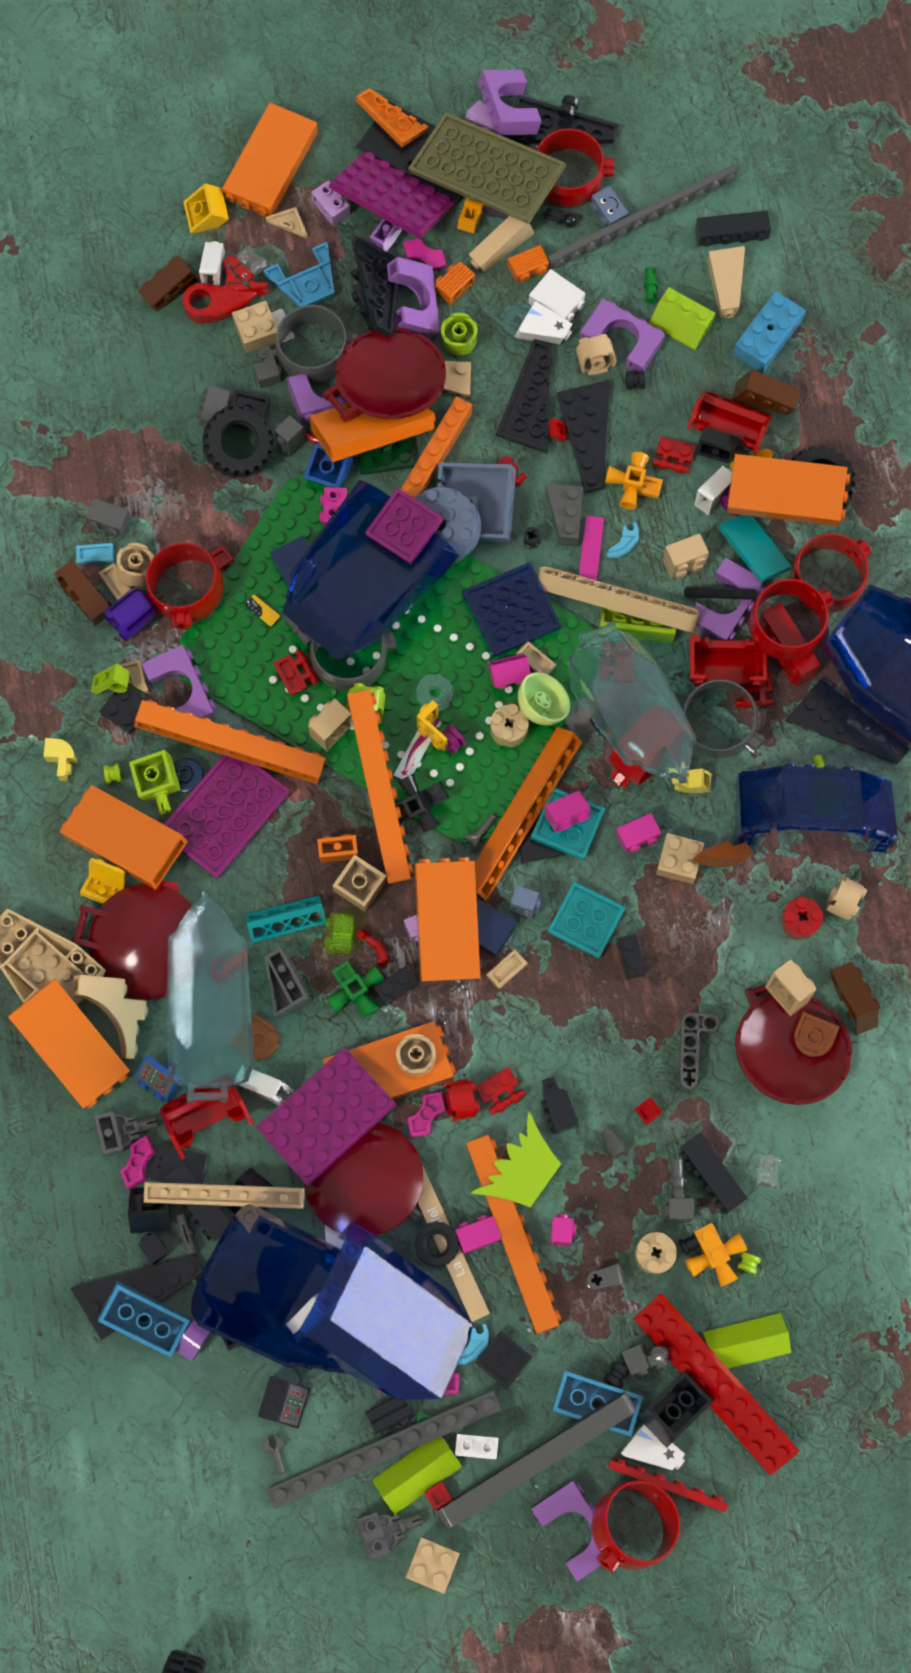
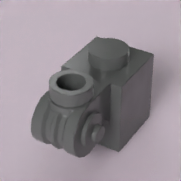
M261 346L257 351L258 360L261 363L254 364L260 389L281 383L280 376L283 375L280 364L277 365L275 361L278 359L275 348L270 349L268 346Z
M645 1343L622 1352L631 1376L637 1373L638 1377L650 1372L648 1368L656 1366L659 1369L668 1365L667 1358L669 1352L666 1347L657 1346L652 1349L650 1355Z

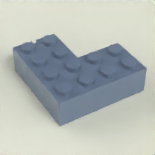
M439 463L438 480L441 483H438L437 487H447L460 492L473 503L480 515L481 533L478 542L511 543L516 477L514 466L511 464Z

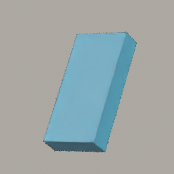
M114 544L76 545L77 565L115 563Z

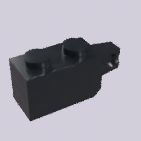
M704 427L696 454L724 463H731L733 458H735V454L749 455L750 447L738 442L739 437Z
M554 1077L542 1080L544 1095L541 1105L543 1111L548 1112L550 1119L547 1120L550 1131L554 1130L556 1135L577 1128L579 1124L568 1092L564 1089H559Z

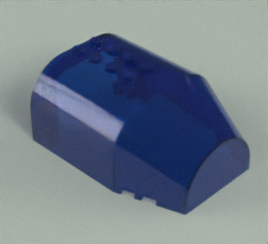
M869 585L826 639L823 648L854 702L911 743V600L908 597L902 598L893 595L891 591Z
M247 1204L231 1219L207 1261L193 1293L191 1313L198 1326L287 1368L304 1367L306 1370L314 1368L324 1369L326 1372L350 1374L388 1306L389 1300L339 1247L251 1204ZM336 1283L348 1300L314 1331L298 1340L286 1324L313 1296Z

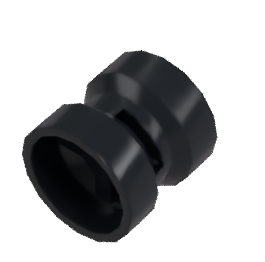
M565 95L562 99V106L558 108V116L563 120L572 121L575 116V110L580 105L579 100L574 96Z
M626 371V390H632L634 387L645 389V371H638V373Z
M613 1361L610 1366L611 1370L609 1373H606L604 1380L621 1389L624 1384L623 1379L629 1375L630 1371L623 1365Z

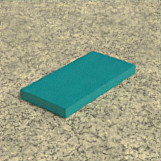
M741 515L720 524L719 530L760 583L791 569L790 563L753 516Z

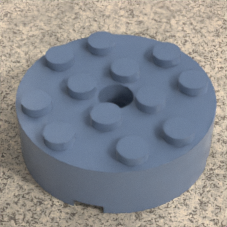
M447 487L428 489L415 498L444 518L442 523L446 522L443 530L440 531L439 527L418 556L433 564L450 565L463 560L465 556L474 550L480 538L481 520L476 507L468 498L460 492Z

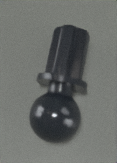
M547 208L544 214L546 219L555 221L558 225L560 222H563L567 228H572L577 223L574 214L568 213L563 215V210L560 212Z

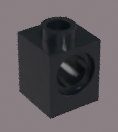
M149 1232L140 1239L141 1242L138 1246L152 1265L157 1264L170 1254L156 1233L151 1234Z

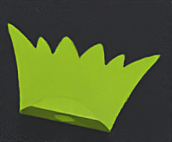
M528 1112L527 1117L528 1137L519 1133L522 1147L507 1143V1151L511 1160L494 1161L495 1166L502 1175L489 1176L488 1179L494 1182V1184L480 1187L472 1191L471 1194L498 1197L531 1208L561 1163L544 1141L530 1112Z

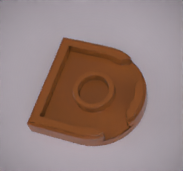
M803 1012L794 1034L796 1046L806 1056H823L832 1048L840 1026Z
M254 1013L232 1046L252 1059L264 1060L276 1052L279 1045V1035L271 1023Z

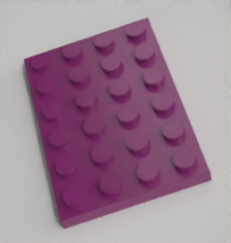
M363 152L337 175L329 185V188L419 239L455 206V201L451 200L448 195L440 194L435 191L434 187L422 184L418 178L406 175L403 170L390 166L389 162L379 160L371 152Z
M223 755L164 825L182 834L187 840V844L182 852L218 879L291 792L259 766Z
M344 1047L256 1128L301 1180L309 1186L397 1104Z

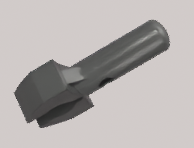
M274 1435L277 1441L274 1450L270 1446L269 1438L266 1437L263 1444L264 1452L272 1454L277 1474L282 1475L285 1473L280 1450L285 1446L284 1441L279 1436Z

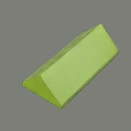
M601 607L599 635L667 643H673L676 628Z
M781 1313L702 1332L705 1343L728 1369L791 1353L789 1332Z
M441 1436L420 1445L372 1479V1481L395 1515L421 1497L426 1490L456 1472L462 1465Z

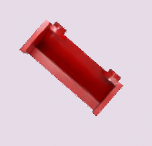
M703 391L696 401L687 429L690 430L693 426L694 429L703 431V428L706 427L737 436L743 440L742 443L753 450V454H756L772 416L767 412L719 394Z
M223 1075L166 1103L160 1109L167 1132L181 1160L185 1159L182 1148H187L192 1144L194 1133L228 1116L232 1121H241L246 1117L250 1126L254 1124L230 1075Z

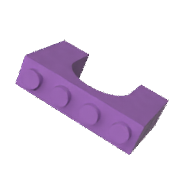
M522 69L483 70L481 78L478 79V87L482 91L483 101L486 103L488 115L492 119V126L499 135H530L538 133L541 118L537 108H513L506 105L500 99L502 96H523L527 81Z
M396 257L387 264L388 280L409 287L419 300L420 310L402 306L395 311L394 327L408 329V332L416 335L421 334L430 339L440 332L433 267Z
M602 299L581 330L580 339L605 334L613 328L628 329L635 335L638 343L628 356L626 367L636 373L638 371H645L663 344L665 333L661 329L647 324L644 319L636 318L628 310H622L617 307L612 301Z
M300 374L288 377V390L301 423H310V415L334 408L329 401L317 396L312 391L306 375ZM342 396L337 397L341 405L348 404Z
M727 558L720 565L714 578L729 588L756 589L757 596L765 588L762 586L763 582L760 583L752 572ZM739 599V607L729 614L715 613L697 602L694 607L699 611L696 630L713 640L732 641L737 633L734 630L737 626H742L746 619L744 614L746 611L750 612L752 610L754 601Z
M181 645L142 663L147 678L152 684L172 675H183L190 679L192 683L191 697L184 705L176 708V711L182 713L190 712L198 718L205 717L210 719L216 716L214 712L216 706L212 699H208L206 693L209 690L205 682L201 683L199 679L201 672L197 665H193L191 660L194 657L189 648L186 649Z
M571 1481L532 1507L531 1510L542 1527L563 1513L576 1512L585 1517L591 1528L592 1515L595 1508L590 1500L587 1502L584 1500L582 1494L585 1492L580 1484H574ZM592 1531L586 1548L565 1562L576 1581H579L601 1566L596 1559L600 1552L593 1540ZM612 1537V1539H613V1541L615 1542V1544L617 1545V1547H619L618 1544L616 1543L615 1539Z

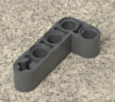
M687 1013L681 1020L679 1087L683 1091L689 1092L694 1090L698 1083L699 1034L710 1035L715 1033L719 1027V1019L713 1014ZM692 1019L695 1022V1026L692 1028L687 1027L685 1020ZM705 1021H713L715 1027L712 1029L707 1028ZM690 1038L694 1041L695 1045L688 1047L685 1045L684 1040ZM691 1058L694 1061V1065L686 1066L684 1059ZM688 1072H691L689 1079L693 1081L690 1086L687 1085V1082H684Z

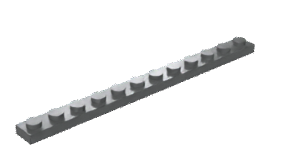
M733 164L547 256L549 269H558L566 262L575 261L581 255L591 253L597 247L607 245L613 239L621 238L627 232L633 229L637 230L643 224L653 222L663 214H670L674 209L684 207L690 201L700 199L706 193L714 192L724 184L732 183L736 179L738 168Z
M494 1391L267 1489L274 1509L501 1411L502 1409Z

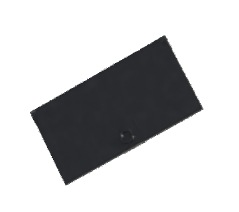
M390 101L388 102V103L391 104L392 106H397V105H395L394 103H392V102H390ZM401 108V112L407 116L412 115L421 125L429 126L428 132L401 147L374 121L356 147L358 149L373 153L379 160L389 162L390 166L403 170L410 177L418 178L422 184L434 187L435 191L440 194H446L455 203L461 196L460 194L416 176L408 170L435 129V126Z

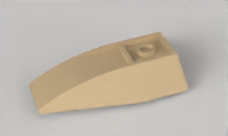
M6 909L0 916V968L22 1002L27 1001L55 978L79 1007L85 999L72 996L74 976L89 975L102 977L106 970L77 944L9 909Z

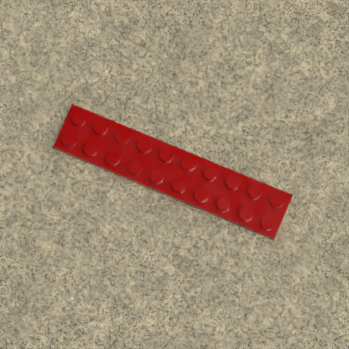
M662 1293L633 1318L657 1346L667 1348L669 1352L668 1359L681 1374L685 1371L713 1401L710 1405L711 1409L770 1476L799 1453L800 1450Z

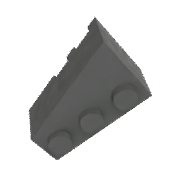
M546 484L545 494L558 544L561 546L577 547L583 487Z
M279 947L264 956L274 1017L281 1019L313 1000L286 949Z

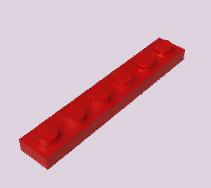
M615 1458V1461H609L607 1468L640 1481L653 1483L669 1492L726 1512L728 1504L724 1503V1498L713 1494L712 1498L705 1496V1491L693 1487L692 1490L684 1488L685 1483L673 1480V1483L665 1481L666 1476L656 1472L652 1476L645 1473V1468L637 1465L631 1468L626 1466L627 1461Z

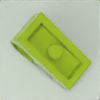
M117 663L94 675L91 692L96 695L107 689L117 693L126 692L130 672Z

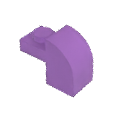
M202 1311L196 1320L194 1319L175 1351L192 1362L203 1349L208 1337L216 1329L217 1325L214 1319Z

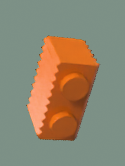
M538 245L507 258V266L516 283L528 281L532 276L545 274L549 270V260L541 245Z
M461 261L456 265L452 264L444 276H439L436 279L435 291L447 303L452 305L475 282V273Z

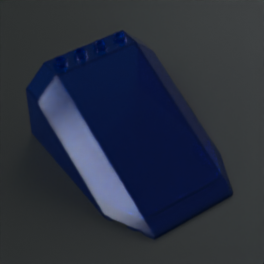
M362 480L357 482L291 571L290 587L287 590L286 603L283 608L285 616L337 660H341L375 643L450 569L459 557V554L449 543L434 533L412 565H410L366 536V530L390 499V496L378 487Z
M351 1222L339 1235V1238L344 1240V1243L309 1314L300 1329L287 1342L395 1399H441L474 1325L445 1287L369 1231Z

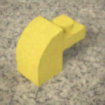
M45 738V760L47 762H58L57 776L59 780L68 781V775H71L72 765L69 763H77L72 747L64 740Z
M673 765L671 779L672 784L675 785V790L687 793L711 792L712 774L703 768L689 770L682 765Z

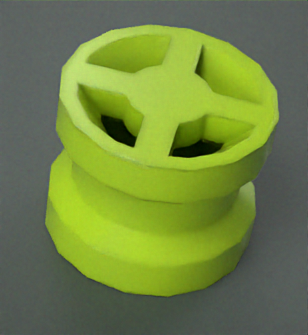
M115 763L113 766L103 765L106 784L112 781H122L119 763Z
M742 1252V1261L738 1264L737 1268L756 1275V1267L761 1262V1259L752 1254Z

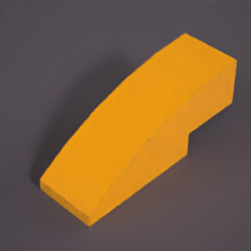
M466 197L463 210L458 219L457 229L474 234L485 205Z

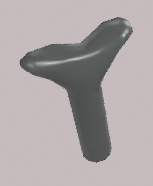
M493 814L487 817L475 833L463 835L466 840L470 841L473 852H477L481 836L496 820Z

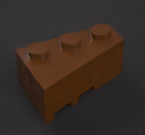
M178 255L172 258L163 269L157 271L150 281L145 282L138 292L147 304L158 312L176 300L174 296L182 291L185 292L189 286L196 282L201 283V279L194 268Z
M751 369L736 382L732 400L788 415L796 408L800 389Z
M73 560L54 573L60 587L94 626L105 619L103 611L112 604L105 596L102 597L99 594L100 590L94 583L91 584L88 576L83 570L79 569Z
M849 962L831 970V981L840 1001H843L848 1009V1012H846L848 1018H853L855 1022L854 1031L858 1035L878 1027L880 1005L877 999H873L871 996V989L868 983H864L862 980L863 976L859 967H855L853 962Z

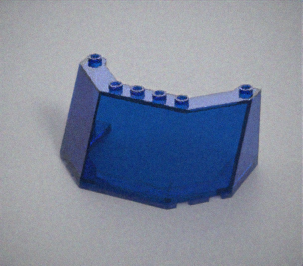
M788 763L785 766L742 771L738 773L736 778L734 845L747 842L748 845L753 846L760 834L771 833V829L777 828V831L855 833L861 836L869 834V838L872 840L868 844V852L888 853L898 840L892 781L861 770H854V767L835 769V766L829 765L823 766V768H816L815 765L811 764L797 767L796 764Z

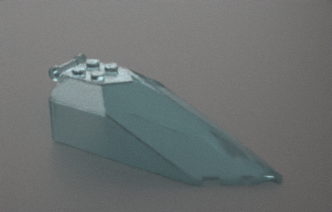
M614 621L588 632H579L578 639L581 645L567 660L571 691L624 764L632 766L634 763L642 766L643 771L666 779L675 778L679 780V783H685L691 764L692 748L696 742V736L660 665L637 636L618 630Z
M208 892L201 893L200 899L193 904L179 923L178 929L168 938V1080L187 1088V1102H193L194 1100H220V1102H227V1088L248 1082L254 1065L247 940L243 935L240 936L234 929L235 925L221 907L210 899ZM194 1088H220V1092H194Z

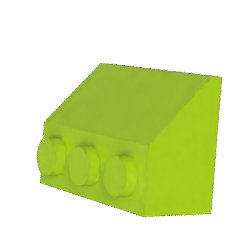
M668 287L660 299L649 325L661 329L665 335L696 351L712 326L716 313Z

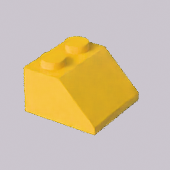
M205 183L183 201L190 233L216 229L229 220L222 188Z

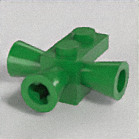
M348 961L331 971L343 989L325 997L335 1013L349 1000L352 1005L357 1003L363 1019L378 1011L379 1007L367 996L369 994L368 988L384 981L375 965L362 978L355 973Z

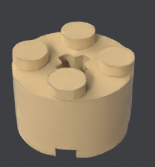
M600 334L591 338L584 337L579 340L576 353L583 373L585 371L591 376L606 373L611 365L612 367L616 365L617 360L613 346L606 334Z
M130 543L119 550L116 560V575L121 583L134 587L146 585V571L154 557L147 546L140 543Z
M515 704L499 707L491 716L490 733L493 740L498 745L511 748L520 745L528 733V718L522 713L520 707ZM506 725H513V728H510L509 726L506 727Z
M842 875L838 879V882H840L839 886L833 887L827 899L825 910L844 920H850L852 916L855 917L859 910L857 904L860 899L864 898L867 889L863 885Z
M421 1034L406 1036L396 1049L399 1068L404 1074L412 1077H421L432 1071L436 1062L434 1044ZM414 1052H418V1055H422L419 1056L418 1059H414V1057H411L414 1055Z
M659 1232L645 1235L638 1242L635 1249V1260L639 1268L653 1275H659L669 1270L677 1256L676 1246L672 1239ZM653 1249H655V1251H660L658 1259L656 1256H651Z

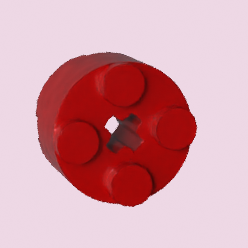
M803 896L790 901L781 915L784 932L789 937L797 940L812 937L821 926L823 920V912L820 906L814 900ZM801 916L805 918L802 921L799 920V917Z
M462 1079L444 1083L443 1089L447 1088V1093L443 1094L448 1116L452 1115L450 1121L455 1122L475 1118L480 1108L478 1100H474V1081Z

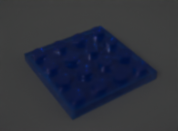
M530 562L462 591V595L493 658L518 648L527 642H532L560 630L562 627Z

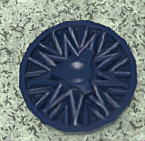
M182 758L174 763L181 788L179 792L189 793L193 791L203 779L201 765L191 758Z

